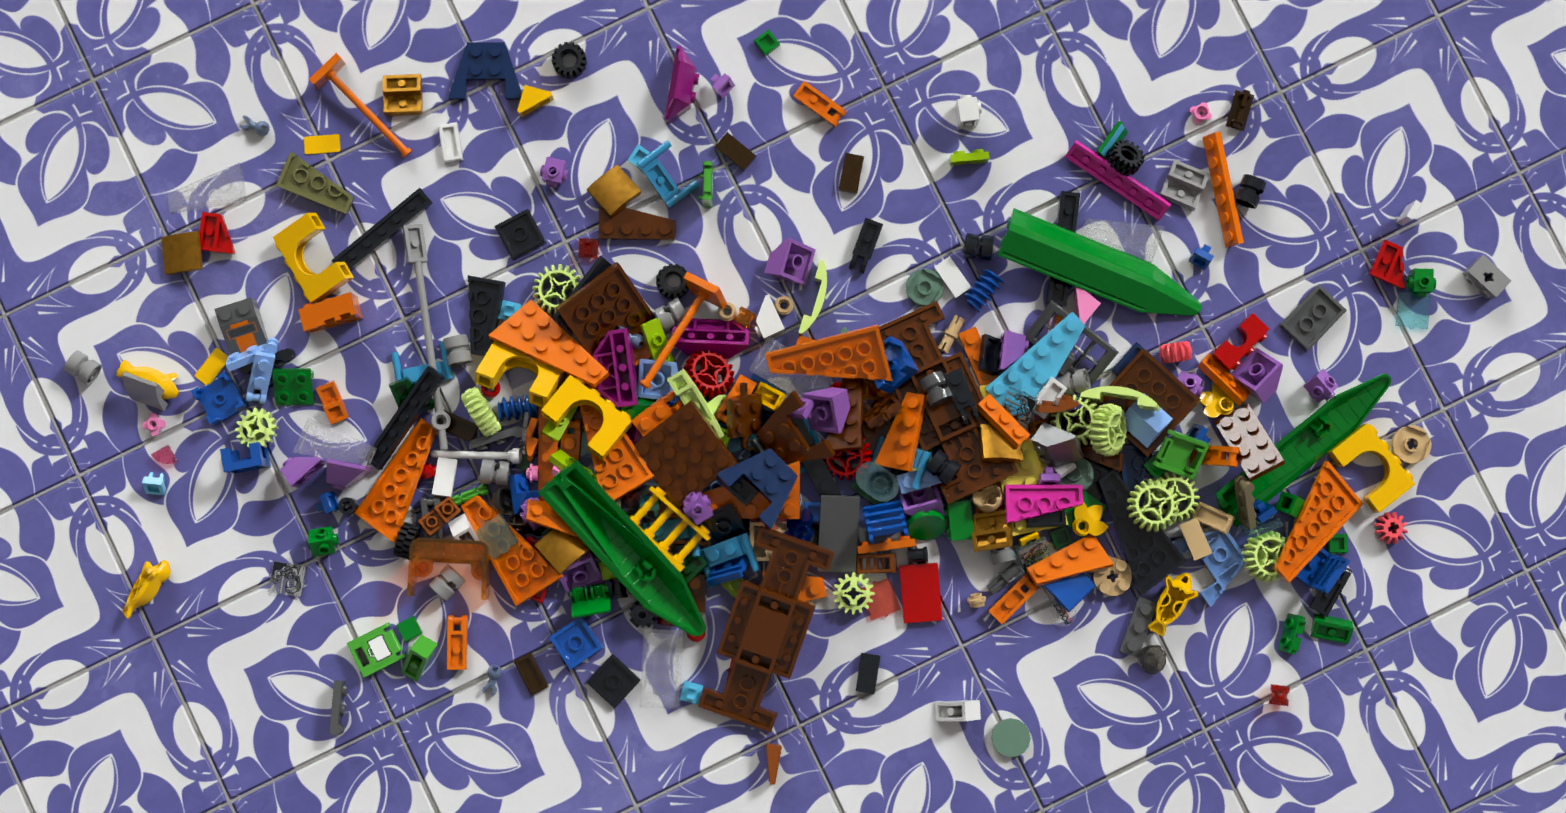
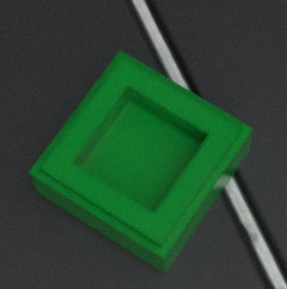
M769 29L754 40V43L764 56H767L780 46V43Z
M1335 534L1327 542V552L1330 554L1348 553L1347 534Z
M415 616L396 625L405 642L423 633Z

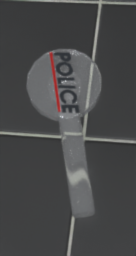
M1043 588L1052 603L1049 610L1051 621L1059 627L1071 625L1076 618L1075 607L1068 612L1055 601V597Z

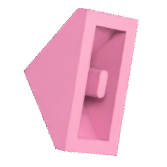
M1075 287L1073 290L1076 316L1084 324L1101 303L1085 290Z

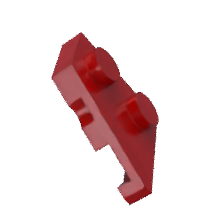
M202 212L199 232L201 251L235 255L236 252L223 215Z
M1383 240L1368 275L1403 290L1405 288V283L1403 282L1404 263L1402 262L1403 247L1388 240Z

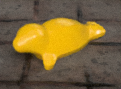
M123 360L120 368H118L116 374L118 377L123 378V373L127 372L157 383L164 390L161 397L163 400L176 398L179 394V390L173 380L178 378L176 373L163 374L150 367H133L126 360Z
M162 560L155 566H152L148 561L144 563L142 572L135 582L122 611L127 619L131 617L136 608L149 603L158 593L161 584L169 579L171 569L168 561Z
M1182 573L1174 579L1169 575L1165 577L1166 587L1157 602L1156 618L1148 626V629L1162 637L1165 635L1167 625L1175 621L1182 614L1188 601L1198 596L1197 591L1191 590L1192 581L1189 573Z

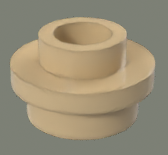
M787 296L777 298L774 304L777 313L780 315L791 313L793 301ZM781 303H786L788 307L782 309L780 305Z
M727 302L724 309L718 307L717 313L721 320L728 322L735 318L737 311L732 303ZM725 309L731 311L729 315H724L723 312Z
M972 593L967 598L969 607L978 608L985 606L986 597L982 596V593Z

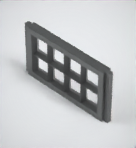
M1051 300L1025 334L1027 340L1035 345L1039 341L1037 336L1044 327H1047L1049 330L1053 329L1047 323L1055 313L1062 318H1065L1070 313ZM1085 326L1082 333L1093 341L1085 351L1076 345L1073 346L1075 350L1081 353V356L1068 371L1073 374V371L1078 370V365L1086 357L1095 364L1088 373L1092 386L1119 351ZM1096 343L1106 350L1098 361L1088 355Z

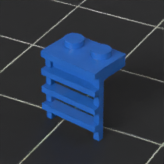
M901 500L863 507L865 526L870 543L874 542L873 537L904 532L905 536H909Z
M1322 548L1295 577L1309 588L1328 594L1350 563V560L1332 555Z

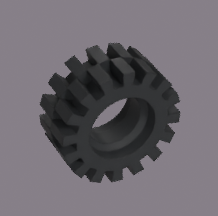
M564 42V45L559 44V47L554 49V54L552 53L553 67L561 77L571 79L574 76L576 78L586 68L587 60L584 50L578 44L575 45L574 42L570 44ZM569 53L575 55L576 63L572 67L564 66L562 64L564 55Z
M1122 139L1117 141L1107 155V158H1109L1107 161L1112 163L1110 165L1111 168H1116L1114 171H1121V175L1126 173V176H1129L1130 174L1134 175L1144 163L1145 155H1142V150H1138V145L1134 146V142L1129 143V140L1123 141Z
M669 264L668 266L665 265L662 270H659L656 276V285L661 295L665 296V298L674 300L678 297L680 299L689 291L683 278L688 271L683 266ZM668 276H679L681 279L680 286L676 289L669 288L666 285Z
M404 522L395 542L393 552L395 556L407 560L411 558L420 536L419 526Z

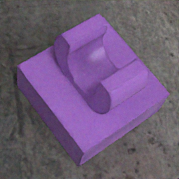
M725 73L721 78L714 74L710 79L714 82L712 88L722 99L735 86L732 79Z
M800 398L804 405L789 415L792 418H808L811 420L814 416L812 408L815 403L811 399Z
M1045 466V471L1040 474L1037 485H1059L1061 481L1060 474H1053V467Z

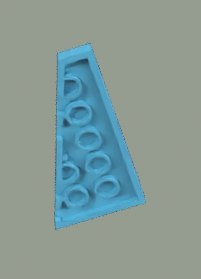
M1071 312L985 389L1002 407L1005 405V410L1007 406L1012 405L1013 407H1009L1010 414L1015 415L1016 413L1017 415L1018 408H1021L1005 401V398L1021 405L1020 400H1016L1018 393L1019 395L1022 394L1021 398L1026 399L1024 396L1034 399L1049 378L1056 377L1085 325L1074 312ZM1007 392H1011V393L1015 394V395H1016L1015 398H1014V396H1011V395L1007 394ZM1032 411L1031 417H1030V419H1029V422H1030L1031 418L1033 417V415H1034V413H1035V412H1033V411Z

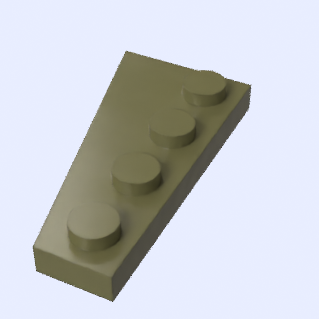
M290 151L276 186L348 215L355 197Z

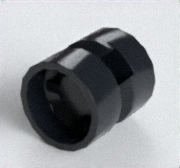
M1244 174L1239 184L1241 189H1238L1234 196L1235 202L1244 207L1256 209L1261 199L1259 194L1263 193L1267 183L1256 176Z
M967 233L964 258L975 259L976 256H979L980 260L991 261L994 236L982 235L978 237L977 234Z
M939 449L925 470L933 476L938 475V480L948 485L962 465L954 459L949 460L948 455Z

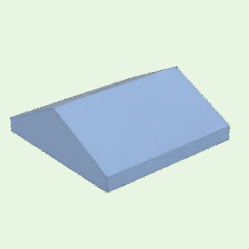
M640 359L639 382L641 379L644 380L656 360ZM664 361L650 383L651 387L649 389L639 384L638 397L659 399L670 393L673 389L668 383L667 378L678 372L677 362Z
M1135 401L1124 414L1127 417L1126 423H1128L1126 429L1148 448L1173 418L1162 408H1160V412L1140 409L1137 405L1138 401Z

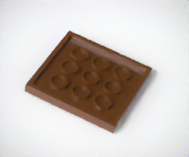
M615 262L555 308L581 346L592 357L608 331L618 330L619 326L628 328L630 334H641L643 336L640 325L656 318L618 262Z
M1144 348L1109 385L1125 387L1146 394L1173 418L1148 448L1129 431L1126 432V437L1147 457H1150L1162 444L1165 436L1170 435L1167 433L1168 429L1174 430L1201 401L1198 396ZM1104 396V401L1115 399V397ZM1127 399L1126 411L1136 400Z
M693 400L689 401L634 444L653 474L654 479L662 490L667 493V497L677 509L684 505L683 500H685L688 494L703 491L718 479L716 475L719 472L738 464Z

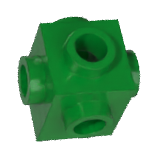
M1414 268L1410 270L1406 281L1409 294H1415V297H1427V294L1434 292L1436 288L1434 269Z
M332 526L309 530L308 544L313 557L336 553L339 537L337 533L334 534Z

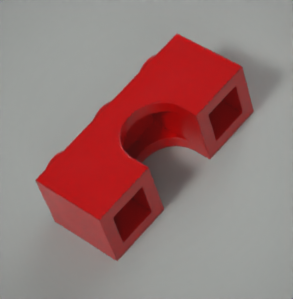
M1254 313L1250 314L1236 328L1243 336L1241 346H1233L1226 340L1211 354L1227 371L1230 369L1234 371L1242 363L1240 359L1244 355L1246 357L1255 350L1253 346L1257 341L1261 343L1268 336L1266 332L1270 328Z

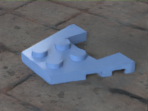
M1216 530L1204 533L1212 554L1200 558L1215 580L1213 584L1199 592L1208 607L1213 606L1220 594L1226 589V586L1246 563L1242 561L1245 559V555L1242 554L1241 549L1231 534L1228 532L1225 535ZM1184 539L1173 541L1182 555L1189 551Z

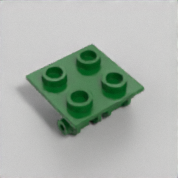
M311 368L272 369L276 405H314L312 385L314 371H311Z
M595 584V592L593 585H590L591 592L589 593L587 586H584L585 593L583 587L573 588V590L569 591L570 598H572V618H583L588 615H601L611 612L608 584Z

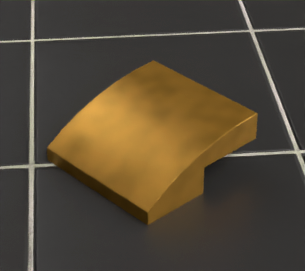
M421 74L383 75L384 116L423 115Z
M618 164L600 176L587 188V192L609 217L625 209L628 202L641 195L639 187Z
M199 231L161 237L165 275L203 269Z
M981 424L979 426L982 460L998 464L1002 460L1018 464L1023 461L1022 444L1016 449L992 424Z
M1005 510L972 515L974 552L1012 547V523L1006 524Z
M555 529L551 530L535 544L536 548L560 574H563L574 562L579 561L590 551L587 545L578 537L566 535Z

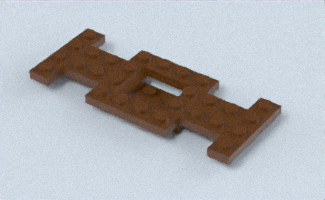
M937 301L879 326L883 345L887 346L884 340L889 336L902 341L919 370L895 390L896 396L902 404L907 392H918V394L927 395V392H923L919 383L922 378L938 371H942L944 375L961 368L975 400V406H977L984 398L962 352L948 358L942 357L929 329V326L945 320ZM952 398L934 407H930L928 401H926V410H924L918 440L921 449L929 451L941 445L949 460L954 459L962 465L956 474L957 479L951 481L948 485L940 486L948 505L1019 473L1013 462L1002 460L998 464L982 460L980 434L977 429L981 424H989L990 422L979 411L980 418L976 420L972 415L970 407L964 409L969 422L964 424Z
M761 526L754 545L772 551L771 558L761 586L745 580L741 581L717 650V654L734 659L728 681L723 693L705 687L698 707L771 732L778 713L760 707L771 673L788 679L791 678L816 607L810 603L798 600L809 565L828 571L835 551Z

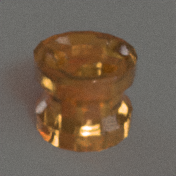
M740 307L738 316H735L733 320L743 327L750 329L751 322L756 319L757 315L744 307Z

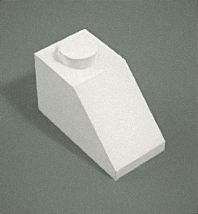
M769 294L764 298L756 319L757 326L754 327L758 337L762 336L763 340L785 331Z
M465 513L448 522L454 539L470 561L486 552Z
M980 700L935 702L936 721L981 720Z

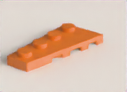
M906 393L901 404L903 408L896 415L874 465L912 472L927 401L926 395Z
M527 500L526 521L558 530L566 535L578 537L546 501Z
M1090 534L1029 566L1026 571L1034 584L1040 586L1060 581L1062 578L1075 577L1086 572H1095L1097 569L1105 567L1110 568L1113 567V562L1097 538Z

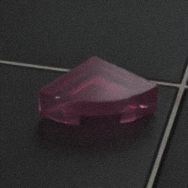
M170 445L151 454L156 461L163 464H175L178 462Z

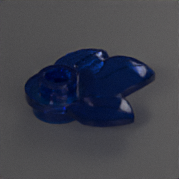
M804 508L802 510L800 519H786L788 530L784 534L807 542L811 541L813 538V529L811 528L813 515L808 509Z

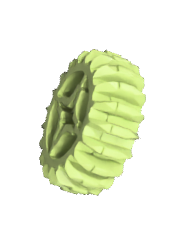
M559 264L558 270H556L555 266L551 265L552 271L550 272L545 267V275L540 272L538 273L542 279L534 280L539 286H533L532 289L538 291L533 294V297L539 298L536 301L537 305L543 303L541 306L543 311L548 307V314H551L553 309L555 310L554 313H556L557 310L555 308L558 305L551 304L547 300L550 298H560L564 302L567 299L566 291L570 286L574 285L575 289L579 284L577 281L581 279V276L577 275L574 277L576 274L574 269L568 273L570 270L569 266L562 270V264ZM562 275L570 280L557 282L553 276ZM549 280L551 283V288L547 292V294L544 295V285ZM554 282L560 288L563 287V289H561L563 298L557 292L554 293V291H556Z
M473 387L466 390L461 395V399L482 434L488 437L501 430V424L479 388Z
M1074 394L1073 400L1078 401V405L1082 407L1074 413H1069L1067 410L1057 412V414L1051 413V416L1056 418V420L1050 421V424L1064 430L1062 418L1063 416L1066 417L1068 420L1066 432L1072 434L1079 428L1086 429V432L1076 437L1079 445H1081V440L1084 445H1087V438L1091 440L1089 437L1091 423L1089 425L1085 422V415L1087 414L1085 412L1088 409L1092 421V415L1095 414L1094 409L1097 407V404L1095 402L1091 404L1092 399L1087 398L1084 400L1081 395L1078 399L1077 395ZM1069 416L1078 418L1084 425L1073 422V419Z
M1108 403L1099 405L1098 409H1095V414L1092 415L1093 419L1090 421L1091 428L1089 429L1090 443L1093 445V450L1100 455L1114 456L1125 445L1124 440L1127 438L1126 432L1128 430L1126 426L1128 423H1126L1127 417L1124 416L1125 412L1121 406Z
M1165 472L1163 475L1164 479L1161 476L1157 478V480H1160V486L1164 482L1170 481L1169 488H1173V491L1170 492L1171 495L1174 492L1178 495L1177 497H1182L1174 501L1188 500L1187 505L1182 511L1173 513L1177 516L1179 522H1183V516L1186 519L1190 518L1188 512L1192 514L1196 512L1192 506H1199L1198 503L1194 502V499H1200V496H1194V492H1198L1199 489H1192L1195 482L1188 483L1190 478L1185 477L1182 479L1183 476L1179 474L1176 477V473L1173 472L1169 476ZM1176 482L1186 489L1187 494L1179 492ZM1150 490L1156 498L1164 497L1159 492ZM1160 502L1151 503L1150 506L1154 505L1155 507H1157V505L1160 504ZM1161 507V511L1163 513L1161 514V516L1166 515L1167 511L1163 507Z
M1149 479L1147 484L1142 481L1140 486L1136 485L1134 487L1135 491L1129 493L1133 497L1127 499V502L1132 504L1127 507V510H1133L1129 517H1136L1133 521L1134 524L1139 521L1141 522L1139 525L1140 529L1146 525V531H1151L1153 527L1154 532H1157L1159 527L1164 530L1166 525L1171 526L1172 521L1170 519H1177V516L1173 513L1179 512V509L1174 507L1180 504L1179 501H1174V498L1178 495H1171L1170 492L1173 491V488L1166 489V482L1160 486V480H1156L1153 483L1152 479ZM1150 490L1157 491L1164 497L1156 498ZM1144 493L1145 505L1139 508V499ZM1161 502L1155 508L1146 509L1151 503ZM1167 503V512L1164 518H1162L1161 507ZM1143 513H1150L1157 521L1147 519L1143 516Z
M1261 530L1259 533L1252 534V537L1247 539L1249 544L1243 545L1246 551L1242 552L1245 555V559L1242 561L1247 563L1244 569L1250 570L1248 575L1254 576V579L1261 580L1262 582L1280 580L1281 577L1274 567L1285 545L1286 538L1280 537V533L1272 530ZM1268 541L1271 545L1263 546L1262 543ZM1265 566L1272 567L1270 571H1266L1263 568Z

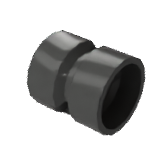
M942 371L932 373L919 381L923 392H927L926 399L930 407L940 405L953 397L949 386H945L946 379Z

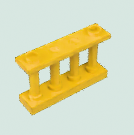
M651 486L649 490L654 494L630 518L681 572L685 568L683 565L684 558L702 538L707 541L711 538L708 535L710 531L703 525L697 526L681 510L677 509L665 497L667 493L659 486L656 488ZM661 499L668 507L649 529H642L639 526L640 520ZM675 512L683 520L663 542L660 541L658 543L654 539L655 532ZM690 525L697 533L678 555L675 554L673 556L668 552L669 546Z

